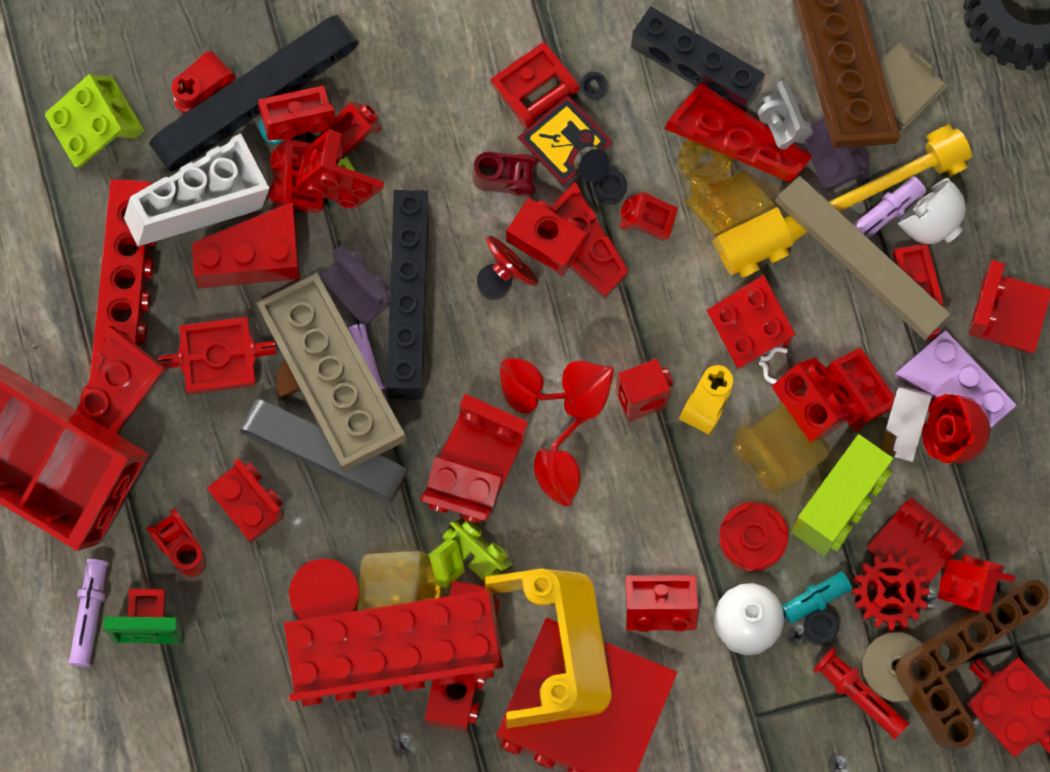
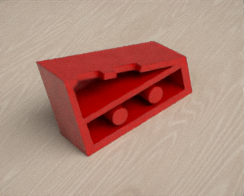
M293 202L193 242V270L198 288L299 280L300 270Z

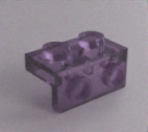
M825 118L811 125L813 133L805 140L809 154L812 155L811 159L823 191L830 192L857 178L864 181L870 178L868 171L870 161L863 149H860L859 146L833 148Z
M342 244L332 253L334 264L321 274L320 278L324 285L360 324L366 326L390 306L389 294L387 292L390 289L378 274L372 276L364 268L367 266V263L356 250L350 252Z

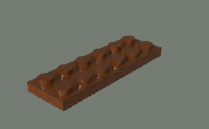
M793 0L832 147L896 144L900 134L862 0Z

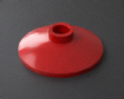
M489 235L486 238L488 248L496 261L492 268L502 279L508 281L513 277L531 286H536L539 283L532 270L508 246L494 236Z

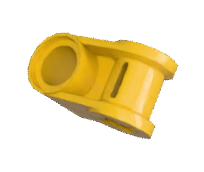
M721 365L708 368L704 372L694 393L692 392L687 400L679 420L710 436L731 394L733 375L730 370ZM717 379L723 380L722 386H719L717 390L711 388L712 382H715Z

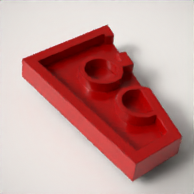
M574 182L551 207L555 210V214L564 220L571 218L578 222L584 228V232L587 233L586 244L570 269L606 299L628 275V269L609 237L603 232L596 220L597 217L591 207L587 205L579 187ZM545 229L539 233L540 237L545 240H551L557 236L550 229Z

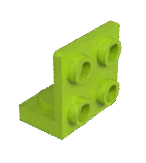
M87 75L45 113L46 119L72 164L78 168L85 165L116 137L136 139L144 132L143 127L112 76Z

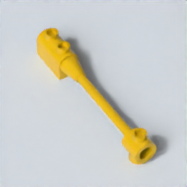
M948 124L926 136L928 143L925 144L926 155L829 203L840 212L932 166L940 174L947 171L951 177L968 168L966 161L972 158L969 143L959 129L953 130L951 125ZM776 207L717 236L712 240V243L729 274L734 275L739 272L741 278H745L760 270L757 263L769 258L771 264L789 256L790 254L787 249L792 247L793 243L808 232L791 216L783 218L779 208Z

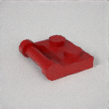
M545 42L539 44L490 79L492 87L513 111L517 120L525 129L535 123V118L567 95L572 97L580 91L576 80ZM555 77L560 81L561 84L529 107L526 108L521 102Z

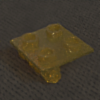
M743 171L711 187L706 178L695 177L690 182L692 197L684 200L685 204L715 237L775 207L774 203Z

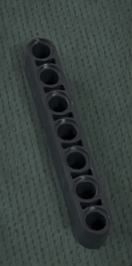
M339 15L327 18L159 131L150 140V147L168 171L174 172L179 170L260 115L258 108L259 99L295 92L352 53L358 46L359 41Z

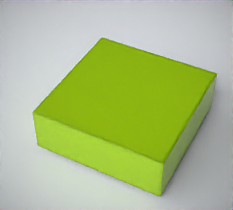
M446 540L429 554L437 587L449 586L465 573L456 540Z

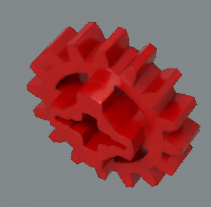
M889 553L886 561L883 563L878 556H875L873 558L874 567L864 563L861 570L865 576L856 575L853 580L856 584L860 585V588H855L851 591L852 596L860 597L854 608L855 610L864 608L866 612L862 620L866 621L871 617L875 619V629H878L882 623H886L888 632L893 631L895 623H899L902 629H906L908 627L907 618L909 617L916 622L920 618L916 609L925 610L928 605L920 600L930 593L929 589L921 588V584L926 581L927 577L926 575L917 577L915 572L919 565L916 563L910 568L907 567V557L905 556L899 562H894L893 554ZM892 570L900 574L898 576H886L881 571ZM868 583L874 589V600L871 603L867 595ZM911 583L913 588L912 603L910 602L911 599L906 595V586ZM895 587L897 589L895 597L885 598L883 595L886 590L885 588ZM883 609H894L898 614L887 615L881 613Z

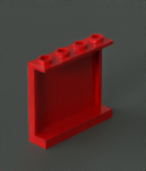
M545 618L506 712L542 707L540 691L543 683L551 676L567 674L558 622ZM603 641L611 688L610 704L605 711L596 715L507 728L505 713L496 734V741L501 742V749L514 755L520 756L521 751L535 756L533 762L548 769H553L554 765L568 770L567 772H637L678 672Z

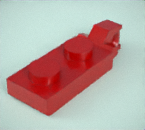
M928 244L894 249L892 254L895 264L943 307L944 303ZM940 328L935 330L927 339L937 338Z

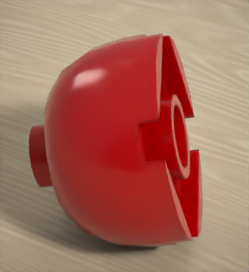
M944 394L936 397L929 404L927 411L930 413L928 423H924L922 429L923 444L928 455L934 459H939L942 463L961 464L975 459L985 450L990 438V420L985 409L973 398L955 394Z

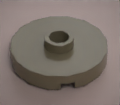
M903 632L887 633L876 638L867 647L862 658L861 673L865 684L886 702L906 703L910 701L899 683L896 672L892 669L891 664L894 661H899L902 657L922 645V643L916 637ZM915 662L912 667V673L918 680L921 676V667Z

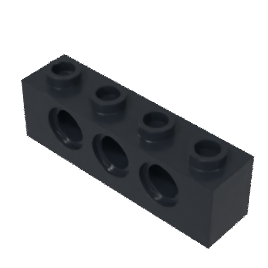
M652 6L649 7L632 33V49L696 87L702 83L745 112H747L762 89L765 77L763 72Z

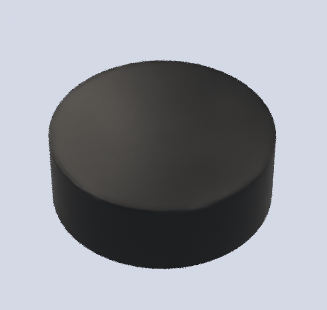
M589 146L583 148L578 152L574 160L576 174L589 182L601 180L609 169L607 154L596 147Z
M608 169L607 174L601 180L593 182L594 196L603 204L613 205L625 197L627 181L624 175L617 170Z
M495 264L486 265L479 271L477 276L479 292L482 296L491 300L503 298L511 288V278L508 281L502 279L492 268Z
M817 609L810 613L803 623L805 638L816 646L830 644L839 632L838 619L832 612L825 609L823 611Z

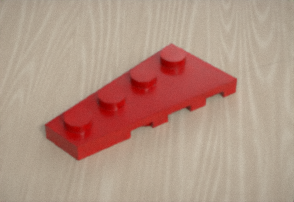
M702 83L669 118L664 128L789 183L798 178L812 158V155L793 143L786 150L778 148L769 127Z
M109 326L104 337L106 340L101 352L97 354L92 367L94 369L89 381L83 387L79 397L80 402L77 410L118 435L161 378L166 368L114 326Z

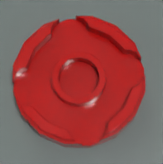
M745 502L733 507L724 517L719 530V546L724 557L735 567L747 572L764 571L773 567L783 557L788 544V527L783 516L772 506Z
M325 558L310 561L299 568L291 580L289 589L291 608L299 620L352 612L357 607L360 595L357 580L350 569L337 560Z

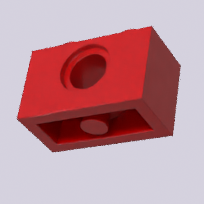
M528 198L507 228L506 242L564 277L585 246L587 233L584 232L582 225L571 218L564 220L556 215L555 210L544 201L538 200V202H535ZM545 229H550L557 236L554 239L545 240L540 237L539 233Z
M657 358L618 373L615 393L628 423L667 407L668 398L671 395L670 387L673 386V381L667 367L661 368Z

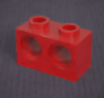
M816 357L797 363L771 386L810 443L830 435L855 414L847 396L837 388L830 378L827 368ZM823 407L825 408V410H826V412H827V416H826L825 413H824Z

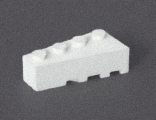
M240 133L231 138L230 142L220 148L217 146L210 150L205 157L195 163L190 162L184 165L176 174L169 178L165 176L131 196L124 219L137 246H141L261 210L269 187Z

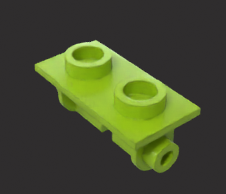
M463 518L452 521L450 525L456 530L454 531L450 528L442 536L444 541H457L462 561H465L471 553L476 556L468 567L484 582L485 577L502 575L498 570L504 571L513 566L507 560L508 554L499 545L495 543L490 544L481 536L482 530L474 522L465 521Z

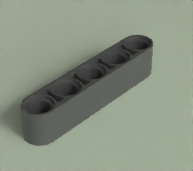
M255 399L240 428V432L252 440L384 502L392 503L407 473L404 467L381 455H377L344 472L319 426L260 399Z

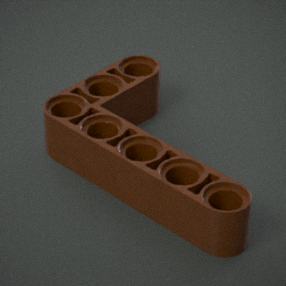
M1026 580L1010 585L994 596L989 614L976 610L971 611L898 661L896 677L932 738L939 746L943 748H964L969 746L975 737L974 724L944 675L1043 610L1048 605L1050 599L1048 587L1039 580ZM1026 588L1032 594V601L1030 604H1028L1024 599V592ZM998 607H1001L1005 614L1002 623L999 622L996 616ZM971 625L977 631V638L974 642L968 635ZM943 643L949 649V657L946 661L940 654V648ZM915 662L921 667V676L918 680L912 673V667ZM934 692L940 699V705L937 710L931 705V696ZM953 723L958 729V736L954 741L949 734V728Z

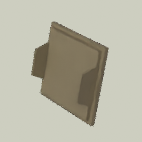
M900 42L879 61L897 127L904 131L948 88V85L934 73L931 65L916 52L911 53Z

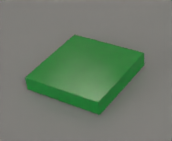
M104 617L103 629L114 644L183 643L184 630L176 617Z

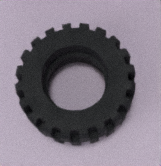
M964 0L963 8L966 10L964 15L965 26L968 28L972 27L969 36L974 43L981 42L983 46L980 51L987 57L993 54L998 57L996 63L1006 66L1007 62L1015 64L1016 70L1025 71L1027 65H1032L1033 70L1036 71L1045 69L1047 63H1050V23L1030 25L1020 22L1007 12L1001 0Z

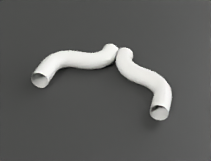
M775 347L767 356H761L759 365L764 368L763 375L767 382L774 384L778 380L769 376V368L764 361L772 359L776 352L786 354L788 349Z

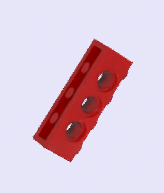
M453 581L450 596L484 591L485 586ZM493 594V601L497 620L500 600L494 599L495 594ZM472 674L459 675L460 682L458 684L463 685L467 690L466 695L460 700H453L446 694L448 687L452 684L438 686L437 679H433L425 714V724L467 732L469 723L476 724L480 703L473 701L476 688L483 690L485 679L473 680Z

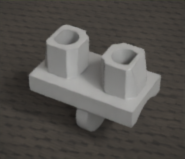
M781 80L777 83L776 89L772 93L759 100L761 107L757 114L762 123L769 124L778 148L786 150L793 142L801 144L812 135L813 130L810 122L804 121L801 115L802 103L800 98L793 95L788 82Z

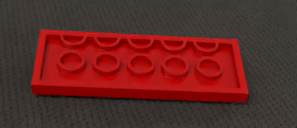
M492 589L284 622L294 693L289 694L290 701L301 700L302 707L323 703L322 696L335 695V701H343L357 698L356 691L369 689V696L391 693L390 686L403 684L404 691L425 688L424 681L437 679L438 686L459 683V675L472 674L473 680L494 677L493 670L504 668Z

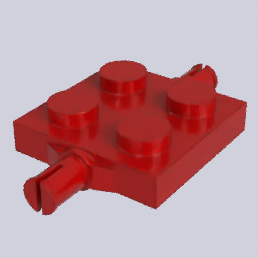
M248 317L179 325L181 342L178 354L158 355V363L166 369L180 367L185 378L187 395L254 387L256 386L254 372L256 357L277 355L275 341L254 344L250 335Z
M1019 657L1004 670L998 671L995 674L979 658L969 669L984 684L981 686L978 694L965 705L967 709L1013 758H1016L1025 748L1037 742L1050 754V690Z

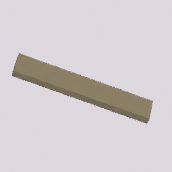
M801 176L795 179L777 196L775 202L924 340L950 316L948 311Z

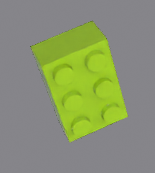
M858 434L800 513L791 533L824 557L831 548L837 552L853 528L849 523L852 521L857 525L868 510L869 505L873 501L869 497L870 494L877 497L887 484L888 479L893 473L888 468L894 458Z

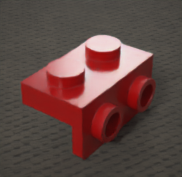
M324 86L258 100V108L268 141L275 139L288 140L298 134L307 132L320 133L330 127H334L335 110L333 105L329 104Z
M963 555L962 561L948 558L944 574L940 580V590L937 599L989 614L998 579L1014 583L1015 576L1003 573L1004 565L967 555Z

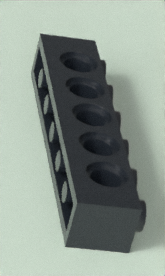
M394 190L386 387L388 399H423L429 219L428 190Z

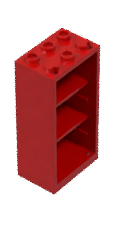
M0 363V504L76 551L100 545L150 454Z

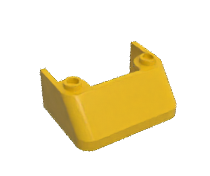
M535 569L485 577V590L492 589V594L524 590L526 598L535 605H556L567 674L551 676L543 683L540 691L542 707L506 712L507 728L596 715L605 711L610 704L611 688L594 586L591 579L580 572Z

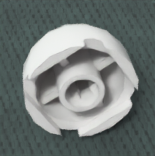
M946 178L931 187L934 192L929 193L925 197L923 195L919 197L899 219L901 222L898 225L917 242L936 244L944 239L949 243L963 230L960 224L966 216L967 207L965 200L955 184L949 178Z
M755 583L740 584L728 590L718 601L713 616L714 628L718 637L726 644L727 648L742 655L760 654L772 647L780 638L785 623L783 607L777 596L767 587Z

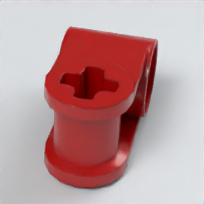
M213 51L205 52L172 81L171 91L174 96L175 107L183 114L188 113L234 82L236 75Z
M175 508L170 510V515L154 527L149 525L145 528L161 552L166 554L182 576L188 578L196 577L204 571L206 557L199 543L193 537L191 530ZM184 553H197V558L193 563L189 565L180 563Z

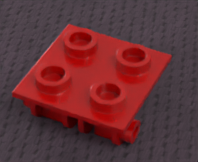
M764 275L706 310L737 369L742 368L778 345L780 348L789 345L792 342L791 338L796 335Z
M910 497L866 548L875 556H878L882 562H885L887 555L892 553L894 562H899L905 556L907 557V567L910 568L917 563L919 567L915 574L917 577L926 575V581L921 584V588H925L945 566L947 559L952 558L965 542L913 497Z

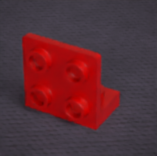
M329 129L303 150L295 187L305 190L309 196L315 198L325 197L337 201V204L343 208H358L383 190L384 182L338 166L337 164L343 152V148L339 146L342 133Z
M991 260L984 274L968 335L1032 354L1035 352L1050 300V289L1004 276L1002 273L1005 264Z
M464 394L459 405V417L440 455L503 474L500 492L528 434L529 422Z

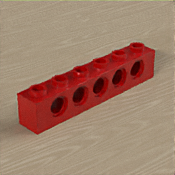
M110 180L90 376L94 369L92 366L96 356L100 354L106 340L104 337L109 326H114L139 347L140 344L146 343L147 324H142L143 311H149L150 291H146V281L153 277L154 262L153 258H149L150 246L156 245V241L137 246L124 216L130 197L152 185V182ZM130 245L138 247L134 255H122L125 247ZM125 278L135 280L133 286L128 289L118 287L120 281ZM127 310L132 312L131 317L127 321H115V316L120 311Z

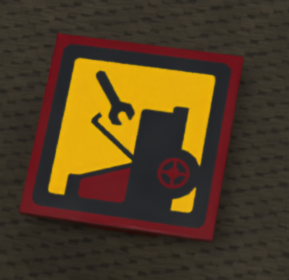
M568 95L518 136L520 142L562 185H565L577 175L574 170V160L580 150L592 146L604 151L613 144L612 140Z

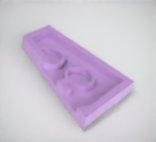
M946 330L894 375V378L903 383L907 382L922 392L932 394L931 398L944 394H955L973 398L985 409L990 420L991 429L1016 407V404Z

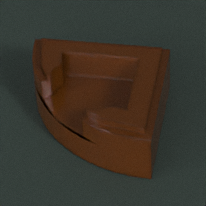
M285 360L281 364L276 378V387L280 400L301 390Z

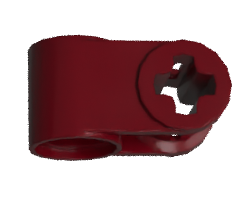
M483 152L474 160L472 181L477 188L483 191L509 193L516 196H531L535 193L533 174L534 168L538 166V159L526 154ZM489 166L496 171V174L484 176L479 170ZM520 171L523 172V179H520Z

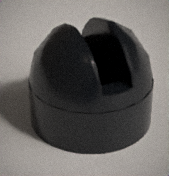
M589 72L582 78L580 88L588 99L599 100L607 94L608 82L601 73ZM593 80L596 81L601 90L597 94L589 83Z

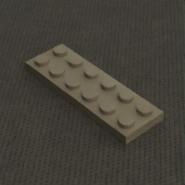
M318 273L256 302L267 327L344 472L407 441L401 426Z

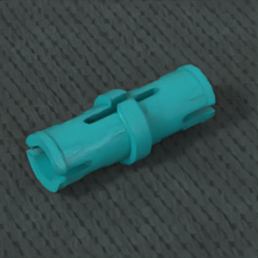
M842 571L837 572L836 575L816 586L811 584L806 587V592L785 604H781L784 616L789 624L793 625L796 621L817 609L823 611L826 609V604L852 591L851 584Z

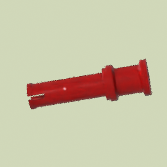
M833 647L812 671L815 674L821 673L835 686L834 691L837 694L843 695L845 693L895 740L910 723L859 678L861 676L859 670L849 667L836 655L837 650Z

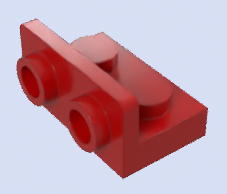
M288 139L272 151L270 167L273 169V182L269 189V199L273 201L272 210L293 202L294 210L319 213L323 210V198L309 196L305 190L295 187L302 152L311 143Z
M861 347L832 361L826 367L830 378L837 388L847 396L849 404L855 412L846 420L855 433L862 430L872 420L890 412L894 394Z
M437 454L434 457L426 490L422 493L420 501L429 503L428 507L438 512H448V510L461 513V517L470 522L480 523L482 520L487 521L493 514L503 474Z
M237 458L233 461L234 467L208 486L207 490L251 544L283 519L280 507L284 504L271 488L265 491L258 483L262 477L250 462L244 465Z
M696 575L625 577L626 630L640 632L664 630L683 632L686 630H696L698 616Z

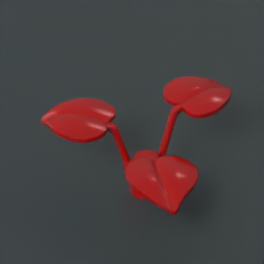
M507 358L500 363V382L503 395L507 403L514 410L520 413H530L537 408L538 399L542 401L565 399L564 409L566 413L576 418L551 445V451L548 449L539 450L534 459L535 477L545 494L563 506H572L573 499L580 487V468L574 457L567 451H559V447L580 424L585 423L587 419L597 417L603 411L611 390L614 368L583 360L573 361L563 371L562 385L565 392L544 394L540 392L544 384L543 376L532 363L520 358Z

